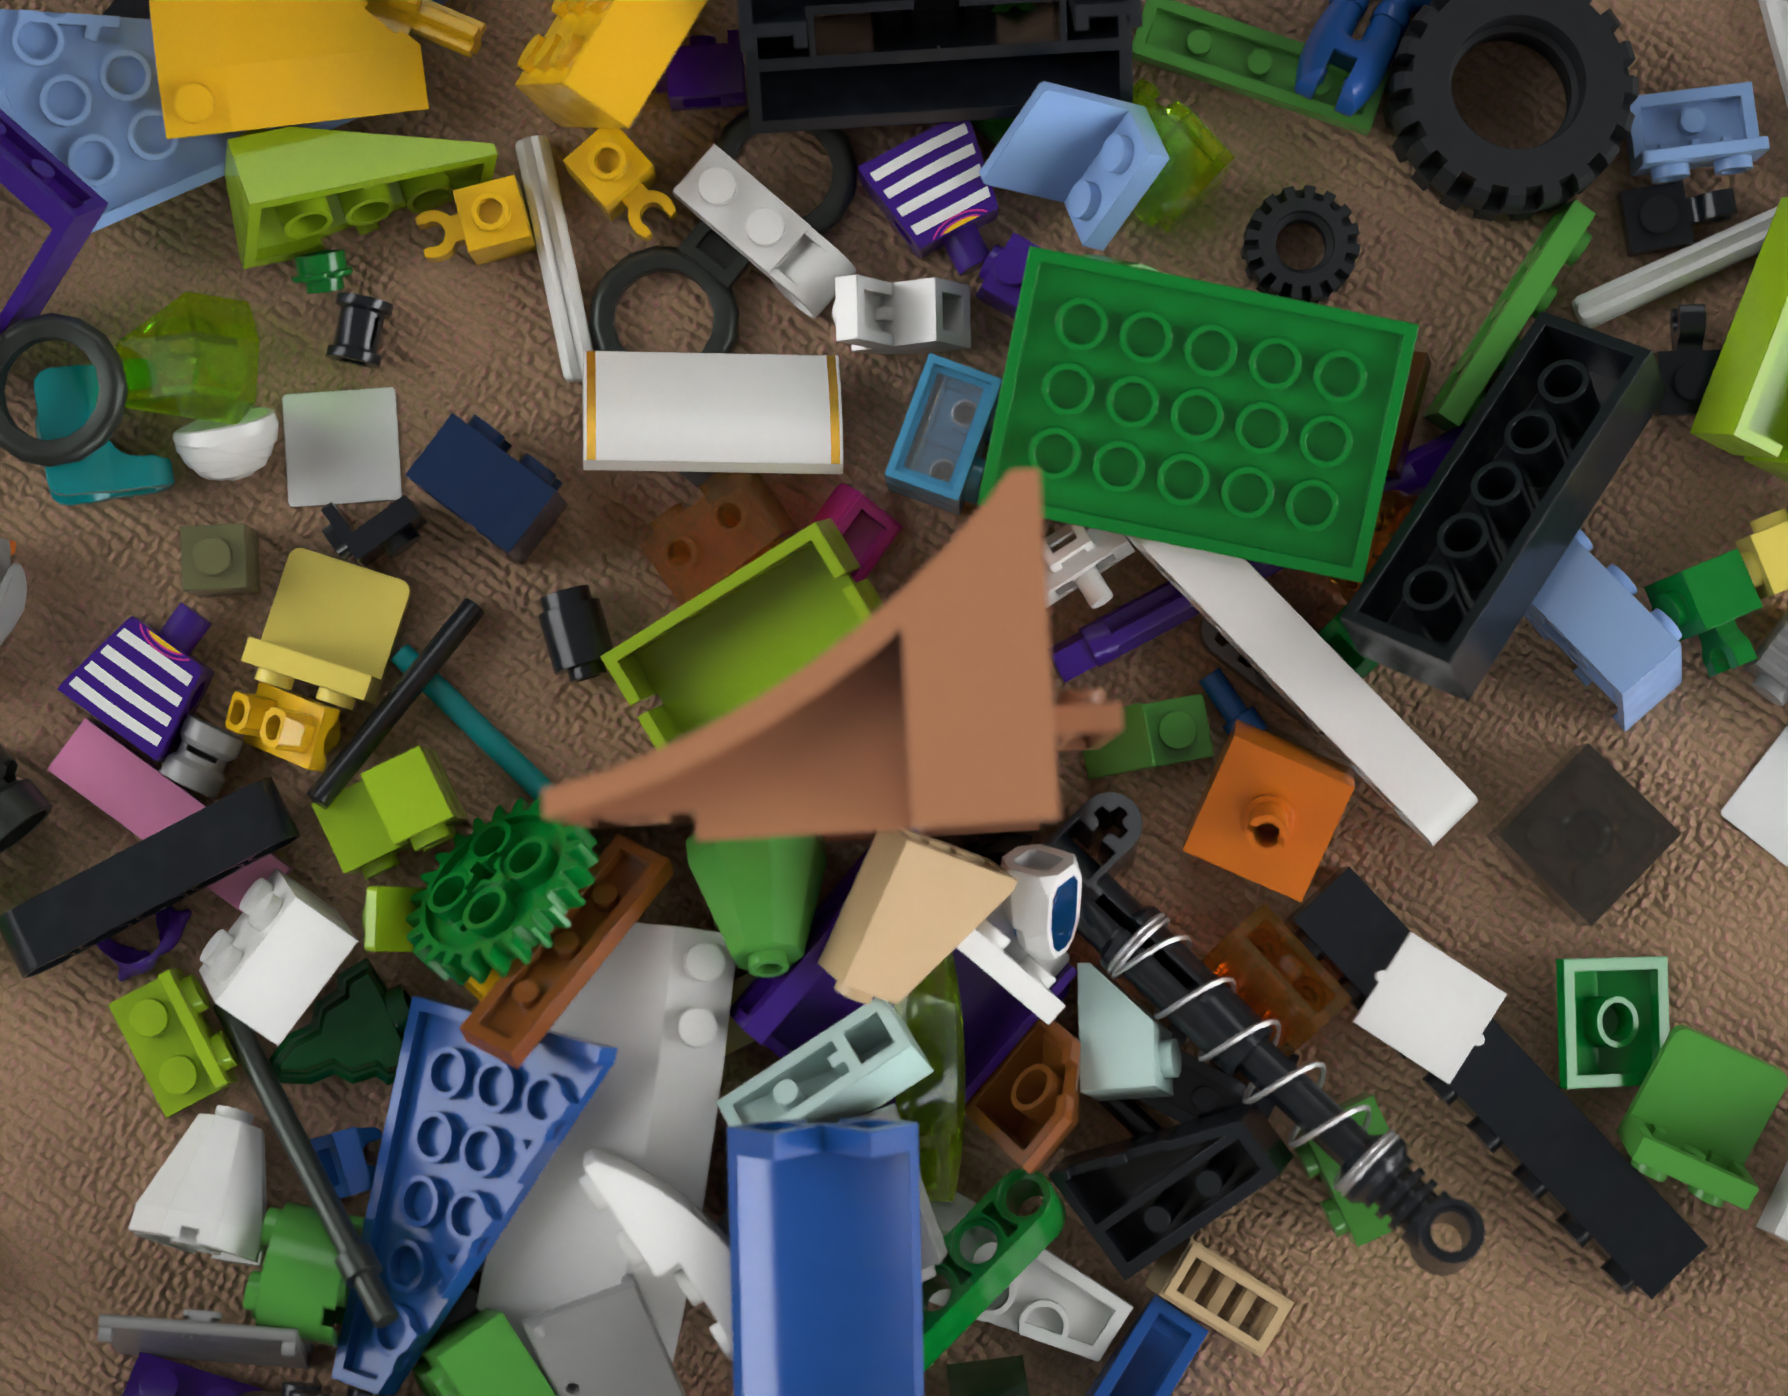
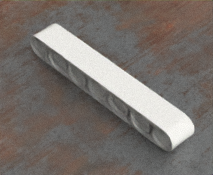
M1126 535L1152 565L1426 843L1433 847L1479 801L1463 781L1246 559Z

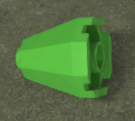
M696 832L686 839L688 864L739 969L749 970L751 975L761 978L784 974L791 965L804 955L828 862L823 834L696 841Z

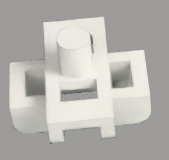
M1068 523L1048 537H1043L1047 607L1077 588L1080 589L1092 609H1096L1111 600L1114 595L1100 573L1135 552L1126 535L1093 528L1087 530L1086 527ZM1075 533L1077 539L1055 552L1052 548L1053 546Z

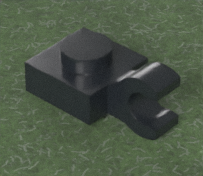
M1683 180L1620 191L1616 196L1628 257L1688 247L1695 242L1692 231L1693 226L1728 221L1732 219L1731 215L1738 213L1733 188L1711 191L1686 198Z
M1705 304L1678 305V308L1670 310L1672 351H1658L1654 353L1667 394L1655 411V417L1696 416L1721 353V350H1703L1706 330Z

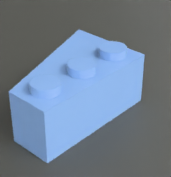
M1579 529L1524 614V617L1545 641L1551 638L1578 666L1572 672L1585 687L1593 681L1617 706V713L1612 718L1626 732L1682 683L1681 643L1678 641L1682 638V634L1676 624L1663 611L1655 608L1650 613L1634 597L1637 593L1635 585L1618 566L1610 564L1605 568L1589 552L1593 549V545L1585 533Z

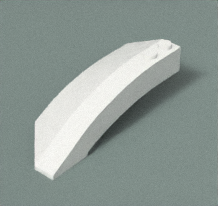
M635 923L549 1029L618 1048L616 1059L484 1259L475 1307L478 1311L490 1308L503 1312L551 1388L552 1386L522 1324L523 1320L621 1284L622 1277L626 1274L634 1276L673 1363L686 1302V1295L674 1276V1272L682 1268L681 1265H676L658 1278L655 1277L646 1262L635 1267L615 1236V1233L623 1229L622 1225L610 1207L601 1213L594 1207L583 1190L579 1179L587 1174L583 1168L582 1154L595 1147L626 1159L654 1174L681 1192L702 1210L718 1106L716 1101L719 1100L735 971V961L721 932L670 925Z

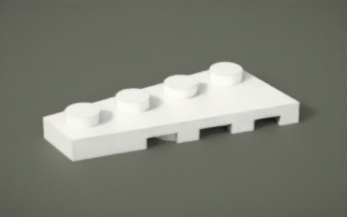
M919 1166L922 1181L941 1234L944 1237L977 1203ZM986 1243L978 1248L974 1254L973 1263L979 1264L989 1260L996 1251L997 1243ZM1045 1248L976 1320L992 1323L1018 1332L1022 1336L1099 1362L1130 1314L1133 1306ZM951 1289L939 1290L932 1295L928 1302L944 1306L950 1298Z

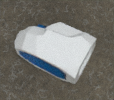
M1043 844L1017 846L1001 859L1000 867L1018 880L1013 892L1001 903V909L1014 928L1018 944L1033 959L1052 961L1066 952L1074 939L1080 918L1082 875L1075 854Z

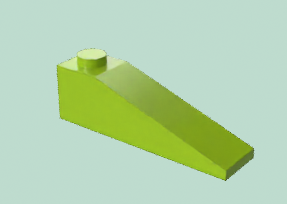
M285 127L275 130L265 128L248 130L238 137L227 139L224 174L242 268L244 270L292 260L297 255L324 250L321 238L356 226L360 236L380 229L379 221L389 216L393 211L407 207L411 212L422 213L455 201L452 190L493 180L498 156L494 143L302 127Z

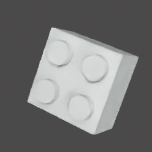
M276 868L268 880L259 878L248 889L239 905V909L243 913L230 930L226 932L224 929H221L209 940L200 956V961L204 964L199 969V972L217 1005L279 1046L358 940L336 909Z

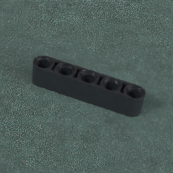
M272 777L265 778L233 792L0 915V933L22 978H29L69 960L292 843L301 835Z

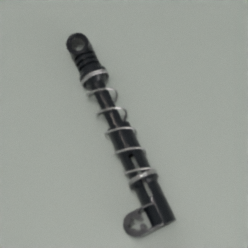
M1099 793L1087 800L1043 845L1075 854L1082 875L1080 918L1076 931L1100 953V965L1107 971V974H1112V979L1124 976L1156 1006L1154 1012L1155 1019H1161L1166 1016L1200 1048L1199 1061L1212 1059L1229 1077L1240 1071L1250 1080L1243 1096V1103L1252 1104L1264 1096L1269 1098L1295 1123L1289 1135L1288 1146L1297 1147L1312 1139L1340 1166L1334 1180V1189L1337 1192H1341V1196H1345L1350 1203H1363L1367 1208L1376 1204L1379 1210L1375 1215L1380 1220L1388 1215L1392 1220L1387 1226L1393 1232L1398 1227L1404 1230L1400 1239L1409 1246L1411 1256L1420 1268L1438 1276L1453 1275L1465 1268L1479 1252L1485 1237L1483 1219L1475 1207L1464 1200L1453 1198L1445 1190L1437 1195L1433 1191L1438 1185L1435 1180L1431 1179L1427 1183L1421 1180L1426 1172L1421 1167L1414 1172L1409 1168L1413 1160L1407 1155V1143L1400 1138V1134H1395V1129H1390L1385 1134L1370 1135L1367 1132L1372 1115L1370 1106L1357 1105L1344 1111L1321 1089L1326 1076L1325 1064L1323 1062H1311L1297 1067L1276 1047L1281 1034L1280 1022L1278 1020L1262 1019L1236 994V981L1233 977L1219 978L1191 952L1192 940L1188 935L1174 936L1167 929L1170 924L1169 917H1165V914L1161 913L1155 906L1143 907L1114 879L1129 864L1136 853L1143 825L1141 812L1133 800L1120 793ZM1114 825L1120 830L1119 836L1117 837L1110 833L1101 841L1097 859L1103 864L1102 867L1072 840L1075 837L1089 850L1095 842L1098 826L1106 831ZM1180 940H1184L1187 947ZM1224 982H1229L1231 988L1228 987ZM1270 1024H1274V1026L1276 1027L1275 1035L1273 1037L1272 1042L1269 1040V1038L1273 1034L1274 1029L1270 1026ZM1319 1067L1321 1073L1317 1084L1304 1072ZM1256 1086L1260 1090V1092L1250 1097L1254 1087ZM1365 1110L1366 1118L1361 1127L1350 1115ZM1299 1129H1301L1306 1135L1294 1141ZM1445 1223L1454 1227L1462 1240L1461 1250L1451 1252L1438 1247L1432 1238V1225Z

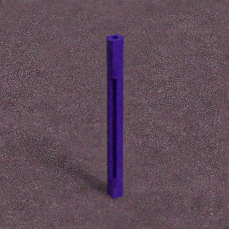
M1466 423L1452 428L1407 453L1401 479L1386 476L1377 518L1420 496L1466 426ZM1246 560L1264 579L1286 568ZM1167 581L1078 629V633L1051 646L1050 660L1058 676L1065 683L1095 666L1101 667L1200 613Z

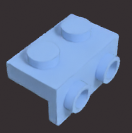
M1752 81L1638 95V98L1630 106V111L1635 115L1630 132L1626 136L1631 177L1651 174L1652 183H1667L1690 177L1689 169L1713 166L1715 175L1738 174L1752 170L1753 162L1770 150L1768 136H1759Z

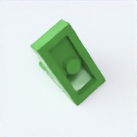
M1203 693L1147 704L1142 702L1123 706V731L1101 749L1082 750L1088 780L1213 757L1214 750Z

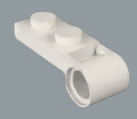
M713 144L673 190V195L677 200L768 276L775 287L793 305L812 319H816L835 297V277L854 275L857 272L854 265L835 246L716 144Z

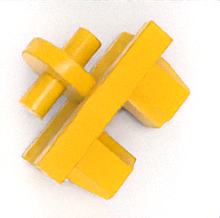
M259 681L256 694L234 692L225 726L227 729L238 734H244L243 740L249 745L307 770L324 772L327 762L325 755L340 740V710L297 692Z

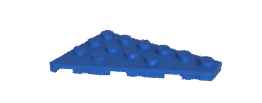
M412 996L361 1235L362 1243L371 1244L383 1269L379 1276L399 1313V1317L386 1327L375 1328L356 1289L350 1288L331 1376L332 1379L376 1395H395L614 1064L618 1048L549 1030L520 1067L516 1069L465 1041L459 1027L474 1009L433 998Z

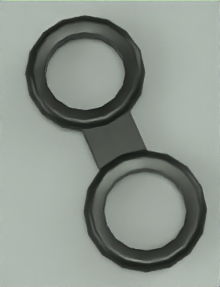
M749 107L724 126L715 143L734 161H736L743 145L756 135L751 134ZM842 129L804 131L814 136L825 148L833 168L831 186L823 202L808 215L801 217L822 236L842 221L856 194L858 164L850 139ZM702 220L679 247L656 245L626 255L605 273L591 300L589 330L596 351H626L620 344L615 329L616 309L622 296L640 278L658 272L678 273L696 282L710 299L714 311L713 329L704 349L700 353L730 354L737 342L740 312L732 287L752 263Z
M47 313L21 319L0 334V447L21 462L46 467L80 462L103 447L123 419L128 394L123 360L106 334L82 318L57 313ZM51 340L70 342L83 350L96 368L99 383L96 408L85 425L68 437L53 440L33 438L18 428L7 410L4 390L8 371L20 354L37 343Z

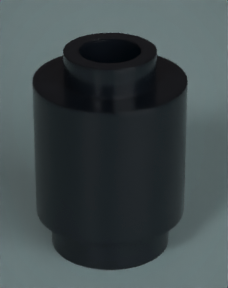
M589 585L575 586L541 597L540 602L543 613L539 614L538 618L554 673L556 675L568 673L570 683L585 681L606 674L607 669L600 656L614 647L600 599L592 598Z

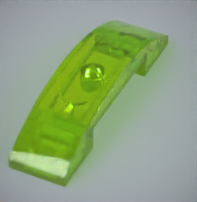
M953 952L935 967L898 1005L894 1004V1010L904 1020L934 1072L896 1096V1108L901 1121L918 1122L919 1172L930 1202L954 1201L963 1145L965 1045L961 999Z

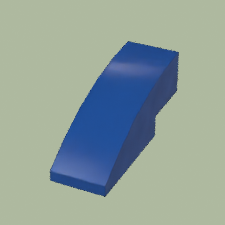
M1154 1295L1084 1396H1170L1209 1331L1157 1295Z

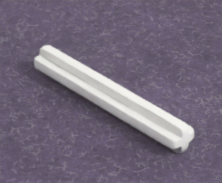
M545 135L526 137L518 140L515 148L560 363L565 380L568 383H578L583 381V351L594 350L551 145Z
M1777 207L1577 296L1572 302V307L1578 322L1585 327L1594 328L1760 253Z

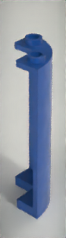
M840 1118L839 1123L823 1122L808 1124L806 1119H792L727 1127L734 1396H924L918 1122L870 1118Z

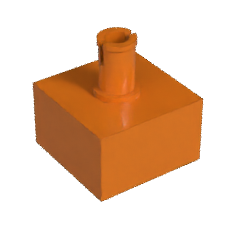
M1236 719L1185 831L1182 851L1302 902L1355 788L1354 769Z

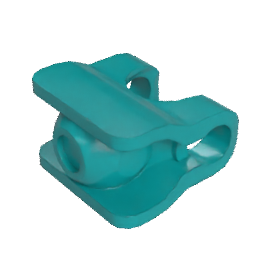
M144 360L123 361L128 385L126 404L147 400L160 392L161 381L157 364ZM94 365L52 367L38 373L34 379L37 416L35 417L37 439L53 440L68 437L85 425L96 408L99 393V383ZM109 440L103 447L80 462L56 467L45 466L51 497L55 502L63 506L84 505L119 498L157 494L175 485L172 462L169 458L157 455H128L116 449Z

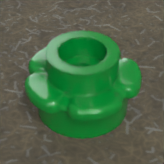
M331 249L294 256L297 275L291 276V280L294 283H305L307 294L336 291L345 288L343 277L351 275L353 267L347 266L344 249Z

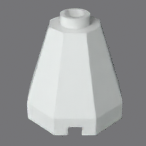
M217 1105L214 1115L199 1113L137 1201L128 1229L134 1232L135 1236L193 1254H195V1251L212 1254L211 1258L216 1260L261 1267L267 1246L260 1244L261 1230L267 1213L265 1133L261 1128L252 1126L254 1115L223 1105Z

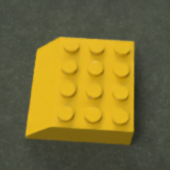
M555 0L551 11L557 17L544 37L539 33L536 34L525 47L517 63V66L523 69V72L515 86L548 118L561 127L629 128L707 0Z

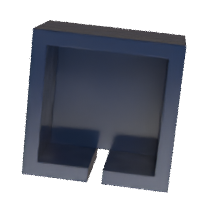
M452 413L405 476L421 490L465 523L471 524L476 528L477 532L523 565L568 506L557 492L563 483L556 478L557 476L529 454L525 453L519 462L508 455L507 452L512 445L505 440L501 433L474 414L469 422L466 423Z

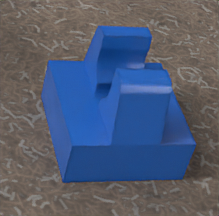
M354 1126L310 1139L339 1198L371 1190L376 1165L371 1166L366 1163L363 1149L367 1143L382 1138L379 1128H356Z

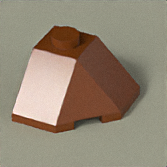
M1039 1018L961 1108L978 1127L1029 1174H1033L1036 1170L1039 1172L1079 1123L1081 1042L1055 1019L1048 1025Z

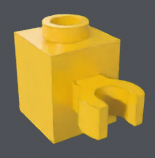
M599 128L563 160L570 177L611 222L624 210H628L630 226L635 235L643 241L649 242L653 238L649 228L642 223V215L648 208L657 207L662 209L671 220L678 216L674 203L666 194L656 190L648 191L658 181L654 165L620 128Z
M515 175L452 190L458 214L449 216L439 210H428L415 218L420 230L433 226H438L445 230V238L441 244L423 249L426 259L430 262L448 260L456 253L459 246L462 245L467 246L468 253L476 265L537 250L523 190Z

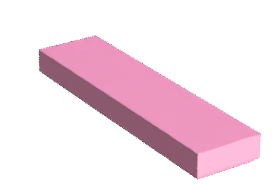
M88 718L82 721L47 769L142 840L208 806L177 782L161 774L158 768ZM271 853L208 886V888L243 913L239 909V905L255 881L259 878L268 880L276 868L288 876L293 867Z

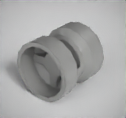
M187 714L179 730L182 741L177 751L167 754L159 772L196 792L213 799H218L225 784L223 772L228 762L238 758L245 741L209 722Z

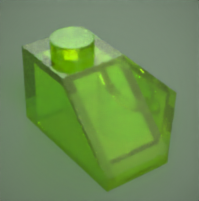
M1141 78L1133 85V104L1146 107L1170 159L1133 211L1149 227H1153L1158 223L1169 233L1223 184L1235 157L1189 108L1177 100L1172 105L1166 107L1154 101L1160 95L1158 89Z
M186 291L120 339L115 345L116 351L123 360L128 385L125 408L235 425L243 419L256 403L260 340L249 301Z

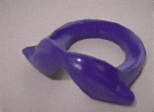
M170 906L155 914L156 924L160 932V944L152 954L147 950L138 951L134 947L121 945L112 937L97 944L99 949L119 966L117 975L119 982L147 973L153 969L158 958L171 951L177 945L192 912L189 909L179 911Z

